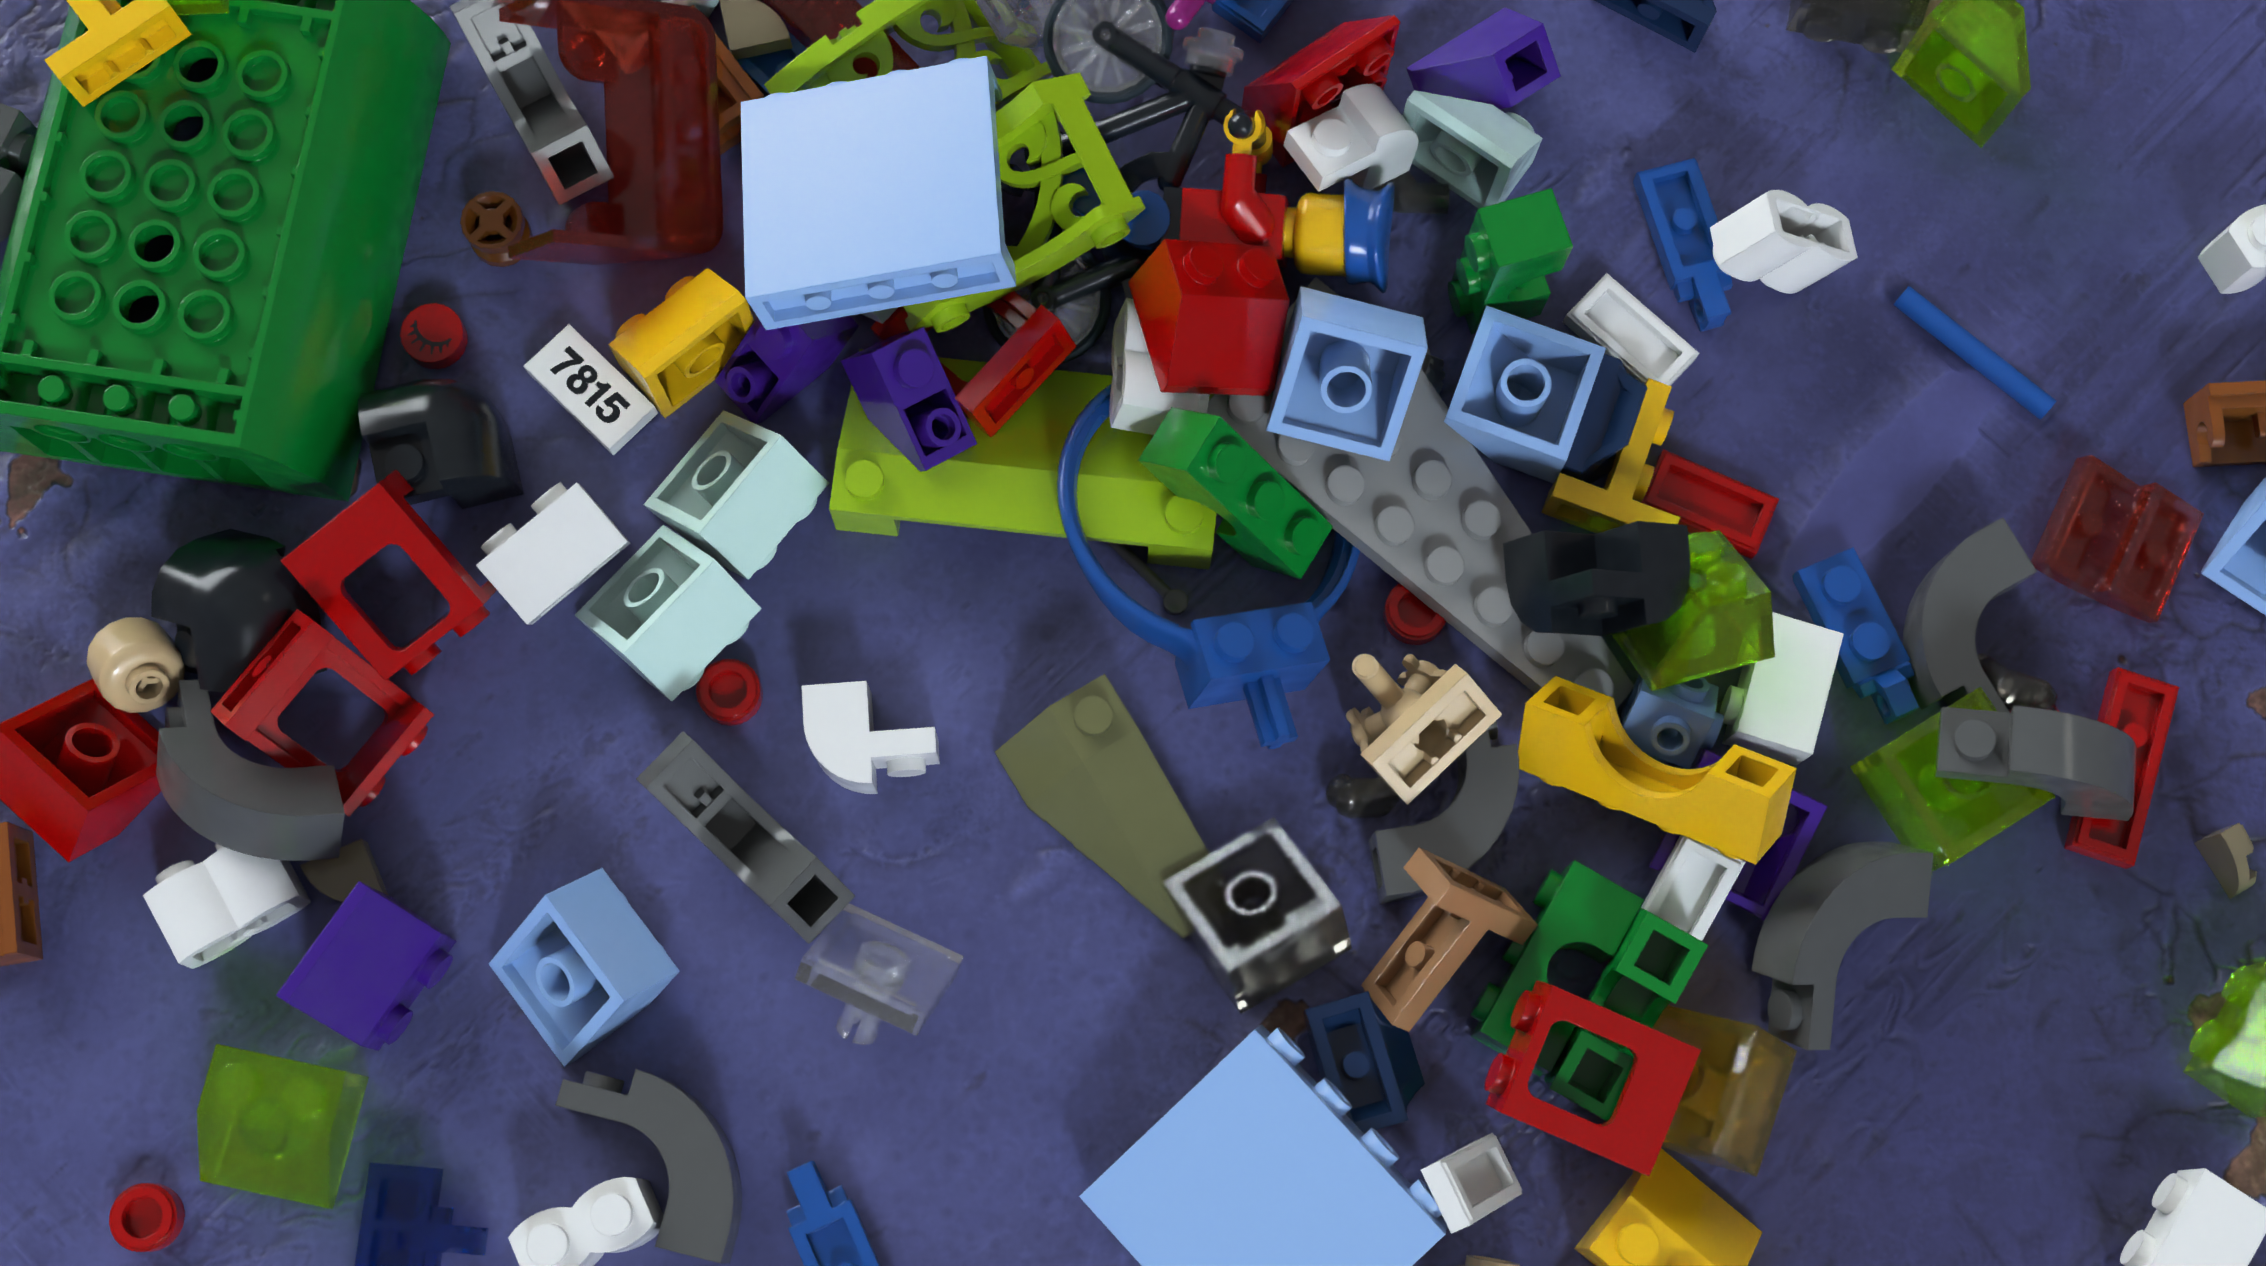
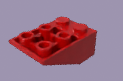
M1395 15L1343 22L1244 87L1242 108L1256 112V110L1262 112L1265 117V130L1267 126L1272 132L1273 156L1283 168L1294 161L1283 146L1288 130L1338 107L1343 91L1361 84H1375L1384 90L1400 26V21Z

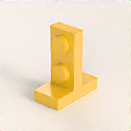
M66 0L88 28V31L44 61L82 107H85L192 34L167 0H133L123 8L117 0Z
M1650 378L1647 379L1645 382L1647 391L1629 444L1616 453L1603 488L1560 473L1548 492L1541 513L1594 533H1601L1636 521L1678 524L1680 517L1640 503L1647 492L1655 469L1654 466L1645 463L1652 443L1659 446L1663 444L1673 420L1674 411L1665 408L1672 386Z

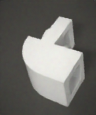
M1361 84L1344 90L1338 107L1288 130L1283 146L1318 192L1348 177L1360 187L1371 190L1410 170L1419 139L1412 127L1379 86L1375 84Z
M867 681L801 686L803 724L808 745L822 770L842 787L858 793L878 794L876 769L887 768V775L891 777H911L925 774L926 765L940 764L939 741L935 727L874 731L872 693Z

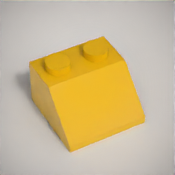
M707 267L696 277L686 276L676 282L666 293L665 301L648 314L640 313L628 319L618 329L616 338L608 345L621 368L660 414L667 418L718 377L753 325L754 319L746 298L739 290Z
M1661 1148L1650 1177L1634 1171L1574 1249L1594 1266H1748L1762 1231Z

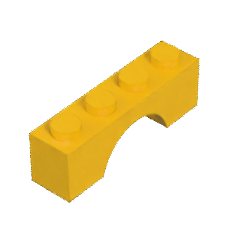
M1554 676L1525 703L1518 747L1519 769L1539 777L1543 782L1552 786L1567 788L1597 800L1599 804L1606 808L1624 811L1656 824L1665 832L1686 836L1717 849L1727 857L1743 859L1755 865L1781 836L1797 770L1796 767L1736 744L1719 761L1703 768L1681 769L1663 764L1643 752L1630 739L1619 720L1613 697L1558 676Z

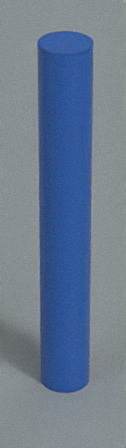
M1908 286L1893 304L2039 420L2056 403L2057 400L1912 287Z

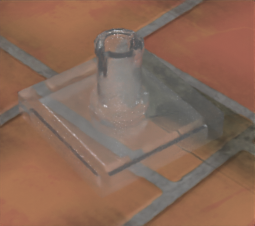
M848 903L829 923L803 956L795 980L845 1002L842 1015L836 1023L837 1032L847 1039L853 1024H858L861 1020L853 1043L866 1045L876 1040L881 1020L917 1036L956 978L964 956Z

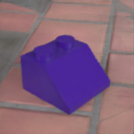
M358 881L276 996L356 1044L379 1051L384 1043L392 1044L405 1031L413 1017V1011L409 1007L424 986L428 989L434 987L445 975L453 960V956L449 954V951L457 941L396 899Z

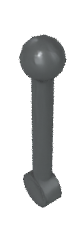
M1106 542L1164 599L1163 606L1166 612L1171 615H1180L1185 612L1189 600L1183 590L1171 589L1126 544Z

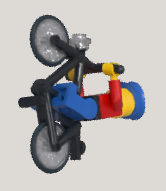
M1055 0L1046 18L1043 33L1045 59L1054 77L1080 72L1091 93L1086 101L1110 105L1127 102L1142 95L1154 84L1167 91L1165 94L1096 121L1095 124L1106 144L1184 112L1186 113L1169 152H1149L1125 163L1122 167L1115 161L1132 196H1140L1146 208L1127 223L1131 231L1125 238L1113 245L1101 248L1106 261L1100 263L1089 250L1054 272L1015 292L1036 309L1042 304L1056 315L1076 344V348L1061 364L1082 356L1100 338L1110 317L1111 289L1123 285L1125 299H1133L1128 281L1164 239L1272 246L1279 268L1287 267V259L1294 258V264L1300 273L1344 276L1349 285L1371 283L1381 293H1385L1388 286L1390 234L1394 211V183L1390 182L1382 189L1373 191L1360 187L1348 177L1344 180V194L1306 193L1298 201L1297 207H1291L1287 197L1284 195L1266 194L1267 175L1261 173L1262 165L1266 164L1273 154L1272 132L1267 126L1265 130V117L1260 110H1256V112L1245 110L1226 98L1227 94L1222 91L1225 78L1233 76L1235 64L1241 63L1244 57V51L1233 46L1235 41L1234 35L1217 29L1201 27L1198 30L1197 37H1185L1182 48L1187 51L1184 65L1190 69H1182L1169 60L1173 48L1174 32L1166 23L1165 15L1168 9L1163 0ZM1214 119L1224 126V133L1233 142L1232 153L1225 154L1223 189L1180 188L1209 121ZM1060 131L1063 157L1075 153L1076 151L1067 134ZM1027 148L1024 150L1025 161L1029 157V150ZM1041 162L1029 167L1030 170L1040 168ZM1010 164L1012 170L1024 172L1017 165ZM1084 167L1063 177V185L1068 183L1080 184L1089 194L1088 196H1081L1076 199L1073 204L1074 211L1085 216L1101 204ZM1157 179L1158 186L1164 192L1162 199L1160 195L1152 191L1135 190L1143 183ZM1001 182V189L1008 195L1022 197L1024 190L1034 192L1035 210L1040 186L1016 188ZM1056 222L1048 241L1062 233V229ZM1017 242V243H1015V244H1013V245H1011V246H1018L1019 242ZM985 305L983 306L985 322L993 338L1002 347L1017 330Z

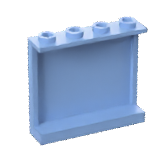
M987 56L972 59L958 58L945 64L913 70H895L887 75L850 82L837 81L823 87L792 93H773L765 98L741 102L745 298L766 330L1016 287L1015 264L1005 244L995 102L1002 101L1003 97Z
M1262 1024L1254 1029L1079 1196L1141 1266H1413L1446 1235L1447 1230L1446 1222L1441 1217L1442 1214L1428 1185L1421 1179H1418L1411 1185L1393 1165L1399 1159V1156L1392 1146L1373 1128H1370L1364 1134L1346 1115L1352 1108V1105L1342 1092L1325 1077L1317 1084L1299 1064L1305 1058V1055L1298 1045L1279 1027L1270 1033Z

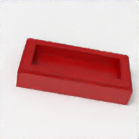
M1663 449L1655 463L1650 485L1640 503L1680 517L1678 525H1687L1689 533L1749 559H1753L1758 553L1779 498Z

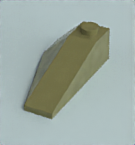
M1105 674L1047 707L995 751V755L1027 808L1071 842L1074 848L1088 860H1092L1124 887L1127 893L1180 938H1186L1238 906L1235 897L1139 728Z

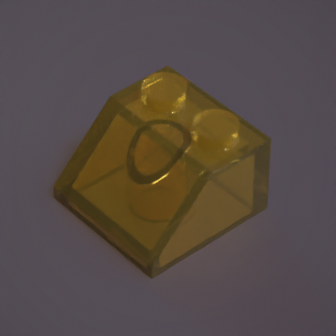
M1668 1005L1652 1029L1701 1049V1052L1662 1147L1704 1163L1757 1177L1797 1050L1759 1026Z

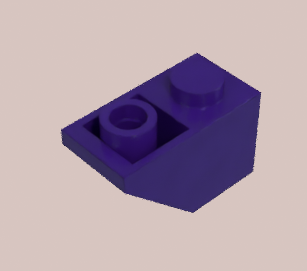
M1506 7L1406 68L1413 88L1416 91L1492 104L1498 109L1516 105L1561 77L1544 24Z
M851 316L766 330L757 317L715 382L752 423L760 424L829 369L859 325Z
M924 327L892 335L841 360L868 420L920 472L926 471L977 444L965 415L954 398L955 393Z

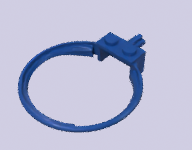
M1110 384L1099 392L1076 418L1065 440L1058 465V506L1063 528L1077 563L1099 599L1117 620L1148 643L1176 656L1175 666L1188 709L1247 700L1261 747L1267 746L1268 750L1280 748L1283 743L1294 742L1298 738V734L1285 693L1305 690L1330 661L1319 621L1333 607L1347 587L1355 570L1360 550L1335 531L1333 548L1325 573L1317 589L1304 603L1195 619L1191 622L1192 629L1181 628L1179 624L1146 609L1125 593L1105 572L1086 539L1078 511L1077 481L1081 460L1094 433L1109 417Z

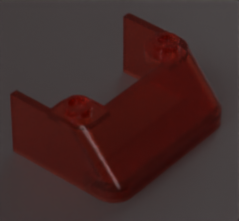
M514 0L499 9V21L557 29L558 53L566 70L579 80L604 84L607 164L614 175V178L608 180L609 203L589 202L578 206L568 216L565 230L552 229L509 245L508 258L604 265L689 258L714 249L720 242L723 234V203L716 36L709 19L694 7L652 0Z

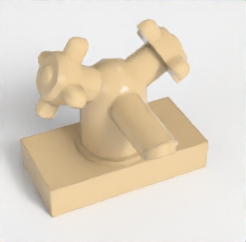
M1360 654L1353 660L1352 670L1381 704V711L1374 714L1370 707L1363 709L1361 713L1356 708L1347 711L1346 719L1350 723V732L1354 741L1360 747V755L1391 790L1408 805L1482 735L1502 713L1470 675L1457 664H1454L1447 671L1439 669L1429 661L1418 660L1414 655L1408 654L1402 661L1407 671L1402 672L1397 679L1398 683L1404 686V688H1401L1375 657L1369 654Z

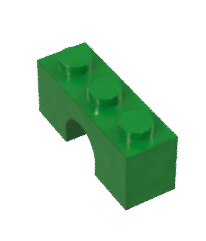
M1552 188L1477 210L1469 234L1465 236V245L1461 256L1456 260V269L1452 281L1448 282V295L1452 309L1457 317L1465 316L1471 335L1477 332L1486 305L1524 319L1541 315L1551 294L1545 275L1561 271L1573 248Z
M1171 407L1138 459L1176 496L1196 501L1222 516L1224 519L1216 533L1252 567L1301 579L1333 528L1221 416Z
M1576 860L1566 866L1561 874L1551 869L1532 903L1541 908L1535 919L1538 925L1523 945L1512 940L1509 941L1501 959L1509 963L1510 966L1499 986L1488 982L1478 997L1470 1016L1479 1022L1471 1037L1498 1053L1506 1054L1516 1029L1511 1027V1017L1515 1005L1525 990L1532 992L1536 980L1548 983L1547 969L1554 953L1559 950H1575L1600 964L1615 955L1644 899ZM1561 1020L1551 1026L1532 1073L1540 1077L1551 1072L1576 1025Z
M1640 907L1615 955L1610 958L1587 1000L1653 1028L1665 1008L1671 1002L1676 1004L1708 944ZM1575 1026L1550 1073L1545 1074L1543 1079L1549 1089L1608 1121L1614 1112L1630 1073L1634 1057L1627 1047Z

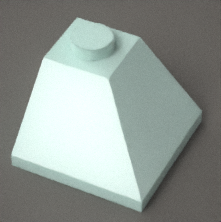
M1416 90L1408 97L1402 115L1419 139L1412 164L1477 208H1483L1506 200L1533 163L1543 139L1534 132L1530 123L1518 114L1512 112L1504 113L1492 104Z

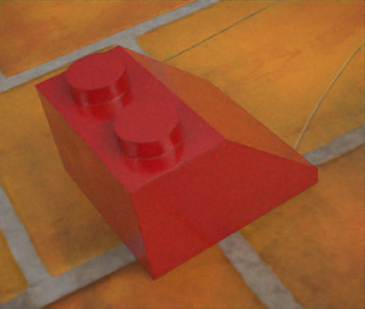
M1164 239L1128 281L1160 391L1167 393L1269 396L1275 389L1290 302L1273 247Z
M92 678L0 723V800L69 863L118 836L161 792L156 776L159 732L140 714L129 713L113 707L103 698Z

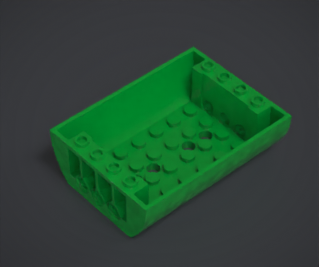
M117 0V1H118V3L121 5V7L123 8L124 6H126L127 4H129V3L132 2L133 0ZM167 0L192 35L85 107H82L52 71L0 270V451L349 502L363 440L358 416V399L362 393L374 390L451 43L432 18L410 0ZM69 6L58 50L88 31V28L71 6ZM201 59L218 61L216 72L209 79L202 82L188 80V72L194 63ZM197 116L203 118L202 130L195 138L188 141H176L173 139V131L180 121L187 117ZM160 235L173 237V249L166 258L156 262L145 261L144 249L149 241ZM151 295L158 297V310L150 320L143 323L130 322L129 310L138 298Z

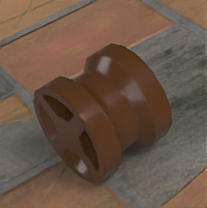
M495 191L478 194L469 200L462 210L460 220L462 232L481 261L490 266L506 267L519 262L530 250L533 239L531 227L523 216L520 206L507 194ZM499 234V235H500L501 237H503V238H496V239H495V238H490V236H491V235Z

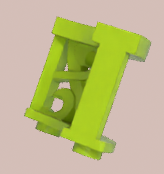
M874 0L856 12L857 18L862 23L859 27L855 25L849 29L845 27L838 32L837 38L831 40L824 35L776 73L764 86L770 94L792 93L823 87L837 81L850 82L866 79L868 74H859L853 68V62L862 57L869 58L875 62L877 66L876 76L887 75L892 72L893 51L887 36L894 31L909 44L923 50L941 52L954 49V60L958 58L972 59L987 56L990 64H1000L1009 78H996L1003 97L1002 101L995 102L996 111L1013 100L1030 83L1047 79L1052 75L1047 61L1044 63L1039 62L996 0ZM924 15L933 16L939 25L937 32L945 31L951 27L952 33L930 34L921 26L920 18ZM985 43L989 50L976 52L975 44Z
M1080 72L1034 81L1013 100L996 111L1001 182L1016 188L1040 186L1037 204L1024 236L1018 246H1007L1015 264L1016 287L904 306L908 314L905 322L909 330L933 326L937 333L951 330L970 318L969 312L1001 299L1003 296L1043 278L1095 246L1097 249L1108 247L1122 240L1130 233L1131 230L1127 223L1145 210L1146 207L1140 196H1132L1084 102L1091 93ZM1059 122H1061L1076 151L1063 157ZM1021 148H1027L1029 150V157L1026 161L1027 165L1031 167L1041 162V167L1024 172L1014 171L1010 167V159L1016 151ZM1084 167L1101 204L1081 217L1073 214V204L1077 198L1088 196L1089 194L1080 184L1068 183L1063 185V177ZM1056 222L1064 231L1048 241Z

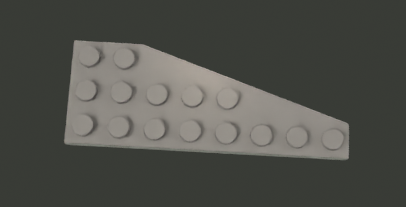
M1317 277L1307 286L1310 289L1339 296ZM1296 300L1288 309L1283 342ZM1422 369L1413 390L1390 461L1266 431L1273 392L1269 396L1214 394L1209 400L1206 414L1221 416L1333 526L1336 532L1435 613L1443 617L1446 622L1533 693L1536 694L1554 676H1558L1613 697L1617 710L1633 689V683L1601 636L1537 633L1524 625L1511 606L1508 594L1503 543L1531 535L1532 533L1474 446L1444 422L1448 407Z

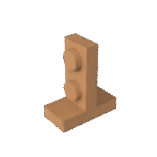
M1420 847L1403 868L1428 898L1361 984L1366 992L1369 991L1370 998L1391 1025L1410 1032L1488 930L1523 945L1538 925L1505 887Z

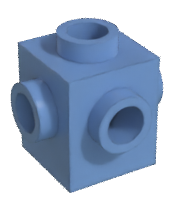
M1646 659L1634 683V687L1622 708L1620 722L1630 739L1647 755L1661 763H1673L1690 769L1699 749L1706 748L1711 750L1720 733L1724 715L1716 712L1719 687L1708 683L1704 677L1691 670H1674Z

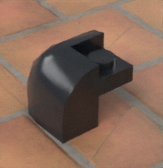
M420 379L360 395L358 399V416L361 435L369 444L376 482L379 483L397 469L413 488L411 492L404 496L410 505L451 495L462 509L524 495L510 432L495 405L476 388L453 379Z
M1636 521L1597 534L1543 530L1503 543L1505 577L1511 606L1520 621L1537 633L1605 636L1663 622L1680 609L1689 589L1691 563L1687 525Z
M227 529L197 538L178 548L161 567L152 590L151 617L176 623L175 647L181 653L185 671L198 675L201 690L227 692L296 609H299L321 626L317 602L304 588H301L297 579L280 561L285 555V545L269 537ZM322 668L315 674L327 671V668Z

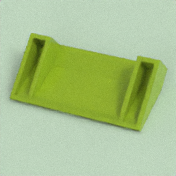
M938 357L942 364L966 382H969L987 363ZM1054 370L992 437H989L966 418L977 444L922 472L868 420L851 385L837 448L829 511L836 530L898 536L900 520L1067 538L1061 520L1057 494L1058 465L1062 448L1078 415L1099 392L1112 383L1113 376ZM1209 394V400L1214 396V394ZM1108 417L1094 433L1087 445L1078 473V511L1086 539L1090 541L1148 547L1147 563L1209 570L1217 513L1196 501L1176 496L1138 461L1154 435L1111 428L1110 418Z

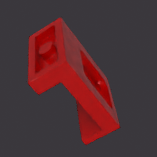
M1015 291L986 306L1017 331L969 382L963 381L941 363L955 393L954 398L960 405L965 417L989 437L997 433L1076 348V344L1056 315L1042 304L1036 309ZM904 306L898 307L883 324L876 321L870 327L880 341L892 335L910 331L905 322L908 314ZM933 326L925 328L926 332H928Z
M397 469L280 560L385 681L403 667L411 676L422 669L442 652L435 642L453 629L461 638L490 615L484 604L497 591L489 580L479 586L405 500L404 496L411 492L413 488ZM389 544L400 546L450 605V610L403 647H397L387 639L347 593L344 587L345 578Z
M296 609L210 712L224 726L243 740H248L284 768L327 766V764L282 732L278 727V718L318 670L330 668L380 705L385 713L382 724L345 767L335 769L345 815L350 817L358 806L364 807L377 797L386 781L384 775L400 756L409 755L421 744L428 731L426 724L435 714L389 679L385 681L370 664L306 614Z
M1536 980L1532 992L1525 990L1515 1005L1511 1017V1027L1516 1029L1506 1054L1499 1053L1488 1070L1485 1090L1490 1093L1485 1104L1500 1113L1650 1177L1701 1049L1554 985ZM1564 1020L1627 1047L1633 1054L1634 1062L1611 1118L1603 1124H1596L1534 1097L1528 1089V1081L1549 1030L1557 1021Z

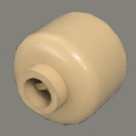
M125 617L111 622L96 633L88 646L87 666L103 698L117 709L129 713H139L162 707L177 694L179 680H184L185 665L181 653L175 647V643L169 633L158 623L146 618Z

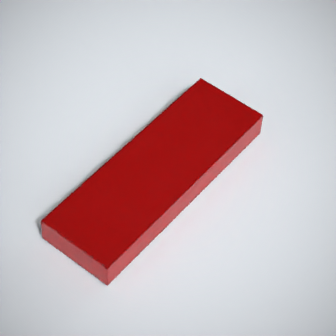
M2120 667L2109 672L2097 721L2123 731L2136 743L2134 811L2129 821L2072 816L2064 849L2124 869L2135 865L2179 691L2178 686Z

